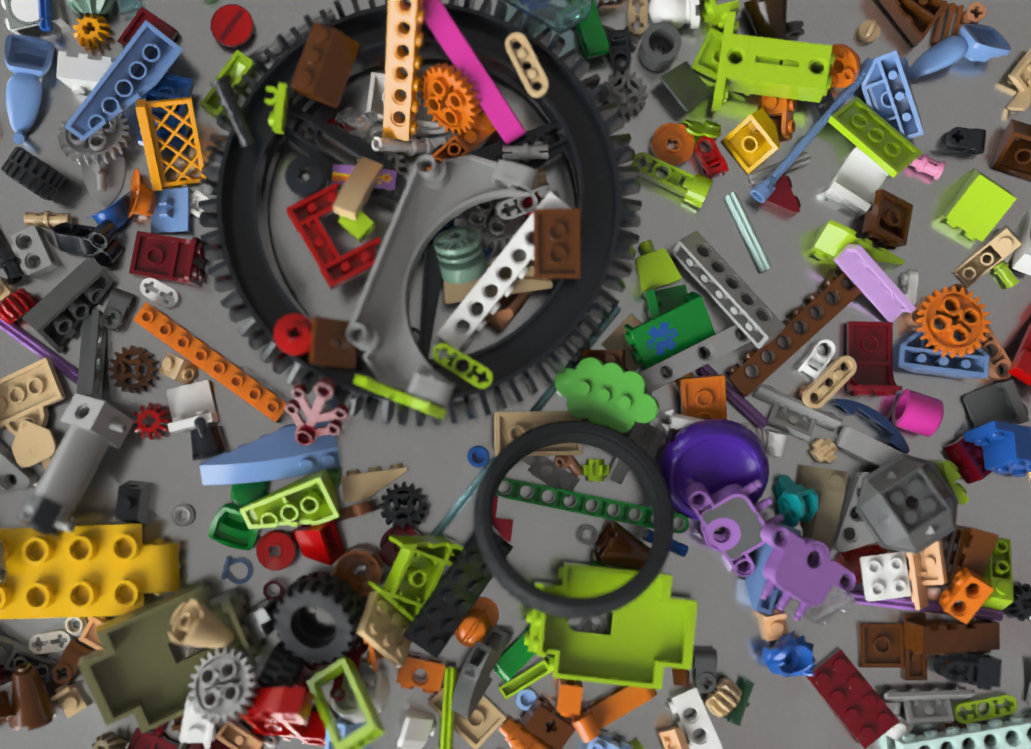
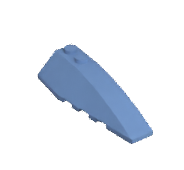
M145 20L64 127L82 141L86 140L155 87L183 49Z
M331 420L318 422L314 428L327 426ZM295 423L282 426L272 434H264L254 442L244 443L238 446V449L229 453H221L199 463L203 485L269 481L318 472L325 468L327 470L340 467L335 435L318 436L314 443L304 446L298 443L295 438V430L297 429Z

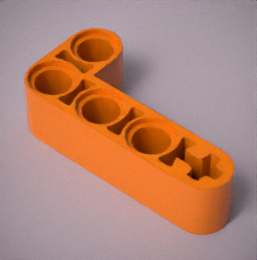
M622 685L581 709L579 715L574 714V717H571L572 723L583 742L587 743L598 737L603 727L657 695V691L650 688Z

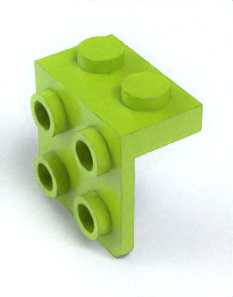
M699 0L703 8L701 10V18L703 23H706L707 29L717 27L724 29L727 11L736 12L737 16L740 10L738 0L718 5L716 0Z

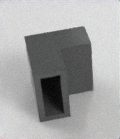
M277 596L254 606L242 617L256 642L268 637L275 630L273 615L277 607L276 604L279 601Z

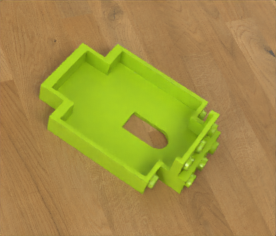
M564 562L563 567H559L558 580H562V584L535 581V586L556 595L590 597L620 587L637 574L639 570ZM660 572L656 580L642 595L628 605L611 612L610 635L575 631L569 627L567 618L548 615L532 608L527 610L526 622L531 624L530 632L525 631L524 645H528V652H535L537 656L546 657V654L554 655V657L549 659L548 671H553V678L662 690L664 667L691 670L698 601L695 598L671 596L673 575Z

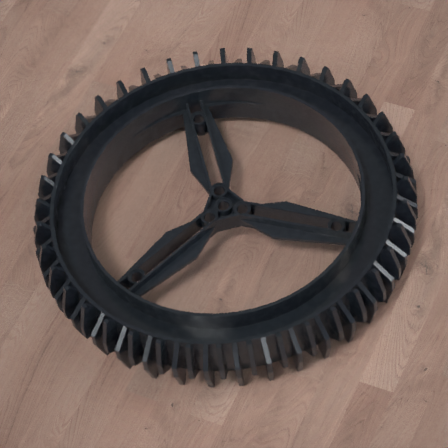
M351 0L355 12L347 16L344 14L340 1H333L340 19L332 22L329 20L324 9L319 11L326 26L339 30L361 44L350 76L370 67L386 63L389 0H385V5L378 7L375 0H368L370 8L360 10L357 0ZM404 0L406 6L412 8V2ZM449 0L448 4L443 3V5L487 72L506 81L524 94L550 123L526 131L524 135L509 145L502 140L469 152L467 155H474L498 162L503 159V154H512V152H503L504 145L523 146V143H528V146L541 141L545 145L548 144L549 151H539V153H549V159H528V161L521 160L517 162V164L536 170L565 151L573 171L578 208H580V278L560 279L544 304L520 327L494 344L466 354V356L483 365L492 373V384L486 389H479L439 365L434 359H428L442 281L439 259L436 255L433 238L430 240L424 251L420 330L415 327H411L413 333L419 334L417 345L428 363L438 374L455 385L448 403L452 424L458 423L456 403L464 401L468 419H475L471 399L478 397L481 399L486 416L491 415L486 395L494 391L502 410L508 408L500 390L506 386H510L518 403L522 402L523 398L515 383L521 378L524 379L533 394L537 393L538 388L529 374L534 370L537 371L540 378L547 385L551 384L553 380L543 364L548 360L563 374L566 368L562 360L555 354L558 351L566 359L576 363L579 357L567 344L568 340L571 339L587 350L591 344L587 337L578 329L581 328L586 334L598 337L602 332L587 319V316L589 314L603 322H608L611 316L606 308H616L619 301L602 289L607 288L623 293L626 284L621 278L629 277L632 269L614 259L634 260L636 251L632 248V245L637 244L640 235L620 229L640 226L641 218L636 212L641 209L642 201L623 198L624 196L639 193L641 185L635 179L639 174V167L619 166L634 160L636 155L634 149L628 145L631 141L630 133L612 135L625 125L623 117L616 113L618 110L617 103L614 102L597 107L609 97L610 92L602 83L599 84L600 76L598 74L580 81L589 70L590 64L582 57L577 59L578 51L575 48L558 57L565 46V40L556 33L550 42L552 29L548 26L536 37H533L538 26V20L528 14L522 30L520 28L523 11L518 9L508 22L504 21L507 14V4L502 0L497 1L494 16L491 15L492 0H484L479 10H474L475 0H464V7L459 6V0ZM307 14L303 18L311 32L314 23ZM424 20L423 24H421V33H423L424 39L419 55L422 58L450 60ZM403 21L404 28L411 31L410 24ZM292 27L289 30L297 42L293 47L288 44L280 33L276 36V41L284 51V54L278 57L268 48L264 51L265 56L272 64L269 69L257 57L252 60V66L262 76L259 81L246 74H243L241 77L243 82L252 90L250 94L237 84H234L232 87L235 94H238V99L243 103L240 109L255 142L241 147L230 119L220 113L217 116L216 124L229 132V135L211 134L210 140L223 150L211 145H207L205 156L211 161L220 163V166L202 167L201 173L210 179L201 178L200 190L205 194L217 197L199 201L198 207L204 210V212H200L199 223L203 227L218 229L203 234L200 237L201 241L207 244L204 247L205 258L209 261H223L209 268L208 272L209 275L215 277L214 288L217 292L222 293L234 290L220 301L224 308L229 309L230 320L237 323L251 317L238 331L240 336L244 338L249 337L248 345L251 349L256 351L271 342L260 359L264 363L272 362L273 371L279 375L295 362L286 380L287 383L293 386L298 383L303 384L307 388L306 394H309L320 379L330 378L334 381L336 387L333 395L330 397L332 408H336L338 404H343L348 393H352L349 415L356 416L363 407L364 418L372 420L378 402L381 401L383 402L382 423H390L394 415V404H398V422L400 425H406L409 411L408 406L354 384L355 382L353 381L356 374L381 383L363 359L366 351L357 349L356 368L353 369L309 364L310 351L301 355L286 354L276 345L274 340V328L282 317L289 314H301L312 321L293 298L283 281L270 242L268 228L270 183L276 161L286 139L291 141L306 155L320 161L325 170L331 175L333 164H346L317 146L321 140V135L358 159H361L363 156L383 164V169L396 171L382 151L373 150L372 144L306 112L316 100L295 93L291 83L309 35L303 38L297 29ZM512 33H522L527 38L547 77L549 88L547 93L540 98H535L528 94L506 51L505 41ZM519 43L513 45V48L516 50L521 47ZM402 44L403 51L409 53V48ZM525 63L523 65V68L525 70H528L531 68V65L529 63ZM278 83L287 84L290 89L284 134L275 133L272 126H269L270 112H274L275 105L270 106L265 103V99H273L275 96L274 93L267 92L266 87L273 86L278 90ZM539 83L533 85L535 90H539L542 87ZM301 121L302 123L298 127V133L292 130L293 127L297 124V122ZM308 130L315 131L314 136L311 138H305L304 135ZM556 132L560 141L550 146L548 136ZM397 172L395 191L391 190L390 193L385 189L373 188L370 196L399 204L401 198L396 196L397 192L400 189H405L407 183ZM298 330L296 331V333H291L293 340L295 337L300 336ZM456 357L447 358L448 360H450V363L448 364L450 367L452 366V362ZM458 361L456 369L462 373L466 372L469 369L468 361ZM474 366L472 373L467 377L471 379L473 374L478 378L479 384L483 381L487 383V373L478 374L475 372L478 367ZM390 387V388H392V389H394V390H397V391H399V392H402V393L407 394V395H409V396H412V397H414V398L420 399V398H418V397H415V396H413V395L408 394L407 392H404V391L398 390V389H396V388ZM429 402V403H431V404H433V405H435V406H437V407L440 408V405H437V404H435V403ZM416 409V425L424 426L426 413ZM432 416L434 425H441V419Z

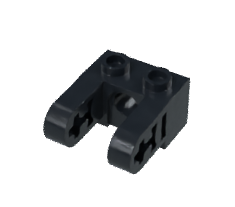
M970 651L969 654H962V656L937 654L930 660L932 671L952 682L976 685L978 689L982 690L1000 687L1002 660L990 654L978 653L976 651ZM943 661L942 667H937V663Z

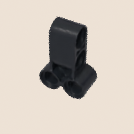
M103 220L97 227L61 223L53 229L60 251L93 256L95 261L101 266H111L122 252L121 244L114 239L118 234V229L111 221Z

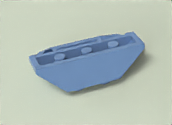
M895 50L876 57L861 85L867 105L906 139L909 140L925 134L916 99L898 51Z
M917 331L900 345L898 367L912 373L949 378H988L990 356L981 348H974L973 353L969 355L966 352V355L961 358L958 353L956 357L951 358L949 352L942 357V350L933 353L934 346L926 347L928 340H920L924 333ZM954 332V338L957 341H961V336Z
M785 524L780 525L781 527L788 529L798 537L801 536L800 530H797ZM764 543L756 549L753 557L755 569L751 575L746 577L745 583L752 609L771 615L774 609L777 608L783 591L774 587L766 600L760 598L762 589L767 582L763 575V567L773 550V547Z

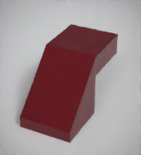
M496 495L492 509L493 525L506 542H511L513 518L496 517L498 495Z

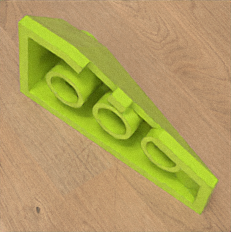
M326 468L305 476L239 509L249 529L275 528L276 526L284 525L293 527L300 524L320 525L340 517L336 490Z

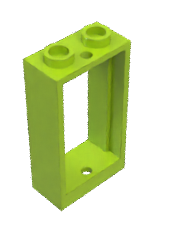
M346 657L337 659L329 667L316 672L311 679L306 681L335 749H362L386 733L357 667L352 660ZM345 672L367 720V724L344 739L321 689L322 686Z

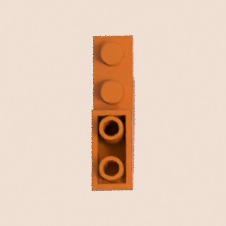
M485 111L479 115L481 118L477 121L478 124L470 131L464 132L461 135H454L432 155L437 163L441 164L443 159L466 156L469 152L481 148L486 143V140L497 130ZM428 166L426 170L429 171L432 166Z

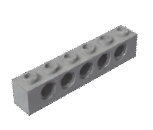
M697 230L679 240L671 254L758 349H761L780 334L786 326Z

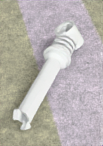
M670 408L664 411L665 414L670 415L668 424L661 423L666 431L669 428L682 430L704 419L673 413L674 409ZM750 423L744 424L761 440L767 454L783 457L789 437L788 434L770 429L755 428Z

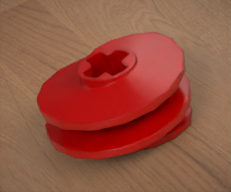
M289 314L282 317L274 328L276 345L283 352L290 355H301L310 351L312 321L301 314ZM298 330L300 336L295 337L293 340L291 333H296V331Z
M273 530L264 534L256 547V556L259 563L272 571L282 570L291 565L297 553L296 543L291 540V536L287 532L282 530ZM279 546L281 554L274 555L272 547Z

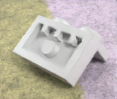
M187 697L179 737L180 743H203L205 749H210L211 741H215L216 738L215 723H209L207 720L201 719V714L194 712L197 706L190 705L191 701L195 698Z

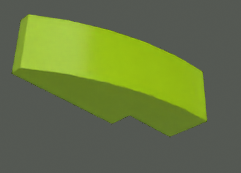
M236 50L213 81L230 75L231 79L229 81L231 86L233 87L234 84H237L243 88L245 83L241 77L243 74L250 76L253 70L252 59ZM213 86L200 105L204 111L216 119L219 113L224 116L227 114L225 109L219 104L218 101L220 99Z

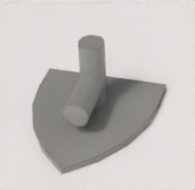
M118 157L116 160L108 158V164L102 160L99 166L96 165V162H92L90 166L87 165L86 161L81 164L84 183L89 193L105 208H108L116 200L122 190L125 180V157Z

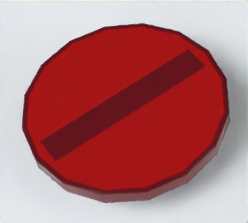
M227 4L220 7L213 14L210 29L213 37L220 44L227 47H237L250 39L253 33L254 22L251 14L244 7L237 4Z

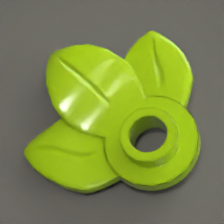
M683 119V122L689 126L685 131L691 135H704L709 138L721 136L722 126L716 122L706 120L703 124L698 121Z

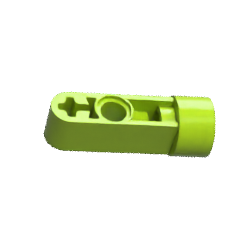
M641 152L636 154L632 161V166L638 167L642 161L646 162L645 166L639 168V177L684 197L685 202L701 209L714 182L713 180L698 173L696 175L690 174L647 153ZM652 165H654V167H653V169H652V174H650L649 171H650ZM663 169L668 175L665 178H659L656 175V171ZM681 178L685 179L682 187H678Z

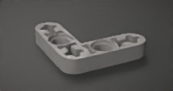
M543 184L532 189L529 195L533 199L531 207L524 208L521 204L524 196L507 197L498 201L495 210L500 218L510 220L530 213L539 206L538 199L534 194L535 192H537L538 196L546 193L545 189L553 191V194L560 200L561 198L555 186ZM505 203L507 206H513L517 204L518 208L520 209V211L517 212L516 208H512L509 210L508 215H506L504 212H501V210L504 208L503 205Z

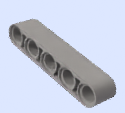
M844 425L834 443L838 449L878 468L903 453Z

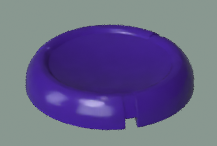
M726 419L699 421L679 431L676 434L677 439L674 442L669 441L664 448L658 468L666 480L673 508L688 519L701 522L690 506L686 495L687 486L693 482L702 483L710 495L730 484L745 487L752 482L760 480L762 486L749 494L754 504L759 501L766 489L770 470L766 450L757 435L740 423ZM696 494L693 498H698L702 494Z

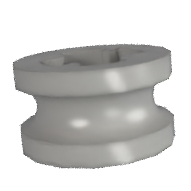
M584 525L579 529L578 537L583 544L592 545L598 539V531L592 525ZM585 529L594 531V534H592L594 538L592 540L588 538L584 540L582 538V535H585L583 533Z

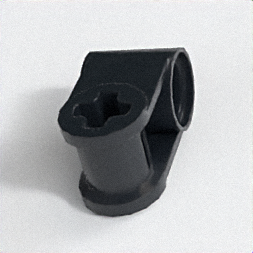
M629 26L615 31L607 29L612 66L617 70H624L632 62ZM614 37H624L621 39H614ZM618 54H624L627 57L625 66H619L616 63Z
M955 127L941 136L940 144L947 151L963 152L971 155L983 154L985 151L986 130Z

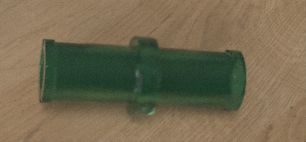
M741 678L739 688L742 691V695L736 707L730 712L727 718L728 722L741 726L745 709L750 705L748 701L755 683Z

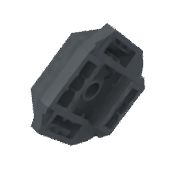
M902 453L863 478L855 510L881 548L918 554L956 530L958 498L932 461ZM907 497L914 501L913 509L906 506L905 500Z

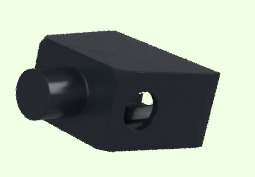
M129 480L120 485L118 488L115 518L123 522L147 524L152 483Z

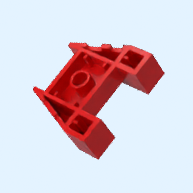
M293 685V688L270 687L253 689V692L257 694V697L250 698L253 706L246 705L247 714L240 713V718H244L252 725L250 733L263 736H282L283 740L288 741L291 740V737L300 738L304 744L325 746L326 727L319 710L317 712L310 711L314 697L307 691L306 687Z

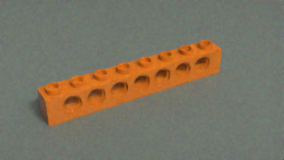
M145 302L133 320L275 423H281L288 414L285 410L288 401L156 306Z

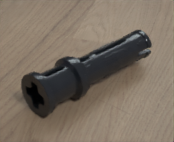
M230 75L212 81L210 84L215 87L220 99L218 102L222 107H225L241 147L254 143L255 140L237 102L239 96L235 94L229 81L231 79Z
M0 235V269H3L8 277V284L19 283L27 275L21 270L17 263L18 258L11 254Z

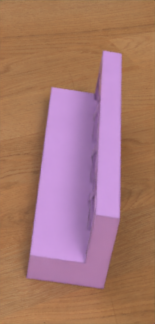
M848 244L833 259L888 322H893L902 312L912 313L916 309L861 245Z

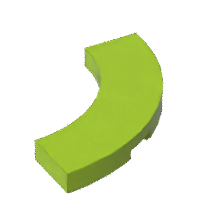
M357 374L353 382L356 385L431 416L444 419L447 412L429 402L394 390L370 378Z

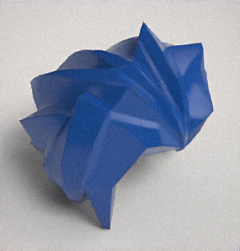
M795 630L788 635L785 633L781 636L773 647H763L761 659L766 663L771 673L780 674L783 677L815 675L812 672L816 661L813 656L814 644L806 642L804 635L795 638Z

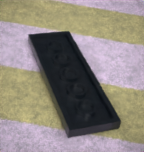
M475 532L403 634L404 637L435 658L440 655L493 577L481 555ZM495 533L498 544L504 556L507 557L513 546Z

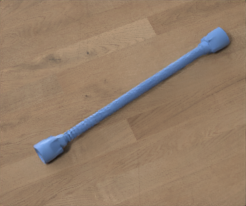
M865 59L860 66L856 81L843 91L776 170L765 180L761 179L750 192L755 200L764 203L776 189L774 187L776 181L823 129L831 115L837 112L860 84L863 83L874 59Z

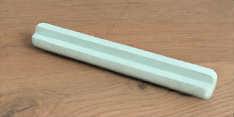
M735 191L728 193L725 196V200L760 272L769 270L772 265Z

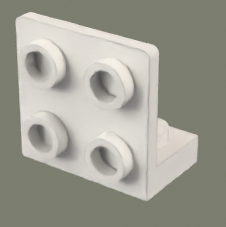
M209 380L166 390L173 421L167 424L169 432L177 433L196 428L194 420L197 417L204 418L206 425L219 422Z
M888 550V553L859 558L866 601L871 602L911 596L905 552Z

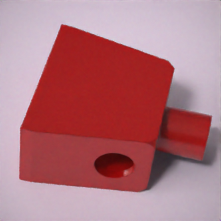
M334 520L320 525L301 524L291 533V540L299 544L302 555L306 558L332 566L345 553Z

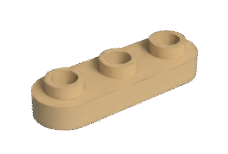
M518 32L510 34L505 41L506 51L526 91L535 98L544 96L549 88L548 80L527 38ZM519 43L521 47L516 50L513 48V45ZM525 63H529L531 65V68L525 70L523 68V65ZM539 83L542 87L539 90H535L533 85Z
M850 356L837 357L804 390L802 394L803 403L809 408H821L855 374L857 370L856 361ZM842 363L845 365L843 371L840 368ZM827 378L830 380V384L828 386L825 383ZM812 393L815 395V399L813 401H811L810 399Z

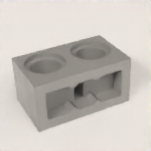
M33 225L10 236L13 242L11 247L15 254L19 255L22 261L20 267L26 275L38 278L60 268L42 228ZM31 238L32 244L26 248V241ZM40 258L41 263L35 268V260Z

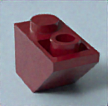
M783 173L776 181L774 186L776 189L763 205L793 217L800 212L801 204L798 197L794 196L791 190L792 182L789 176H785V173Z

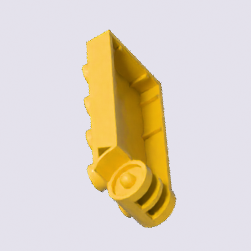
M142 524L75 525L74 531H65L61 539L51 535H44L29 527L0 528V541L5 547L7 579L4 583H0V619L121 616L144 606V593H154L156 596H162L165 592L181 589L179 568H181V563H179L180 542H164L163 539L156 538L152 543H143Z

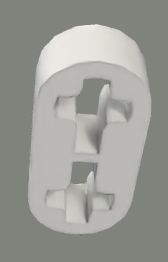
M146 278L140 284V291L144 296L164 307L176 308L181 302V295L178 291L154 278ZM154 283L153 286L159 290L158 293L149 292V289L146 288L147 285ZM164 293L168 295H171L173 293L172 297L175 298L174 302H168V300L164 298L162 295Z
M66 629L39 633L30 638L29 649L35 654L63 651L69 642L74 639V636L70 635ZM63 637L67 638V642L64 644L62 642L55 643V639ZM39 640L48 641L49 644L41 647L37 646L36 642Z

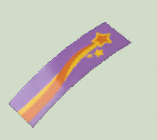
M333 164L331 184L337 182L344 185L355 165ZM382 169L374 188L395 191L397 171Z

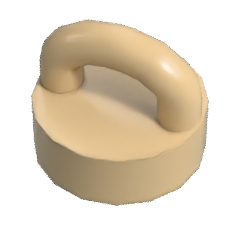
M867 20L857 30L859 40L867 44L874 42L880 35V27L877 20Z

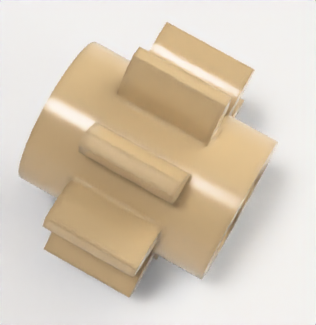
M818 438L811 443L814 449L810 453L819 464L823 462L831 464L837 459L835 453L838 451V448L831 439L826 438L823 440V438Z

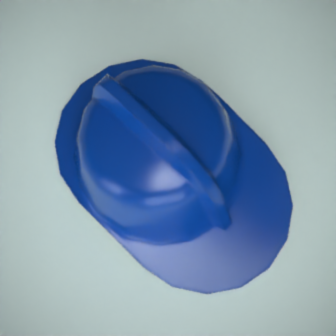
M132 190L108 208L87 218L92 217L97 224L103 220H108L114 223L117 228H120L125 224L128 216L124 197L130 194Z

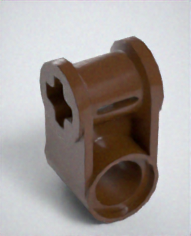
M72 639L52 671L53 680L59 684L75 680L81 672L78 667L79 658L94 652V650L78 640Z

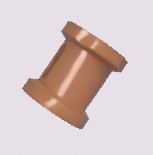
M979 2L970 4L963 12L960 23L962 25L978 24L986 16L985 6Z

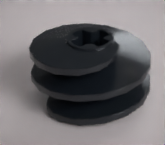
M297 157L286 168V184L294 194L300 197H309L325 189L327 186L328 177L322 163L314 157ZM306 173L310 177L308 180L303 178V175Z

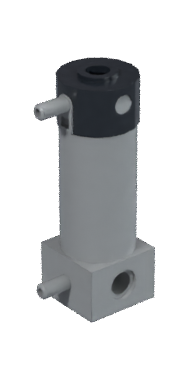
M76 393L60 420L69 428L33 494L30 495L17 520L26 524L27 527L44 535H51L61 539L65 531H74L75 525L70 523L74 515L73 512L108 447L113 446L120 449L134 423V420L106 401Z

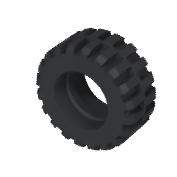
M317 572L309 573L294 581L277 602L273 615L275 619L274 628L278 630L277 636L279 640H283L285 643L283 646L287 650L293 651V655L297 658L303 657L305 658L304 661L310 663L316 661V664H324L326 660L328 663H332L347 655L360 636L357 633V629L365 608L363 601L358 599L360 597L358 592L350 588L351 584L347 581L346 583L341 581V577L336 575L331 577L329 576L330 573L321 572L320 575ZM304 606H316L325 610L334 620L336 629L327 630L313 624L307 617Z

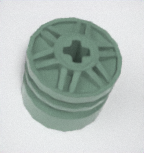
M451 228L435 238L434 247L439 259L441 276L446 282L452 284L469 283L479 279L487 271L486 257L482 251L481 234L476 228Z

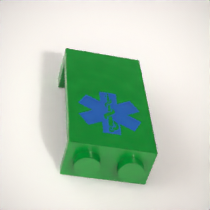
M692 291L685 295L687 298L686 302L634 328L629 324L624 325L626 331L624 337L628 345L633 348L632 357L637 365L640 364L645 369H648L716 335L701 295Z

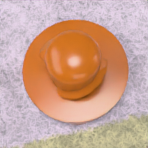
M845 44L832 45L831 54H835V60L829 74L832 76L830 87L844 88L856 81L861 66L860 57L852 48Z

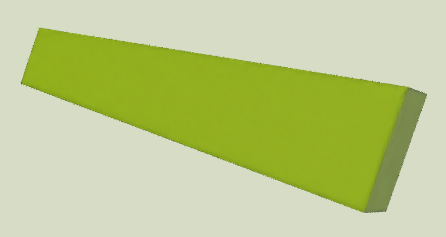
M546 655V657L541 658L512 677L508 682L501 684L498 689L505 700L551 673L552 671H548L549 658Z

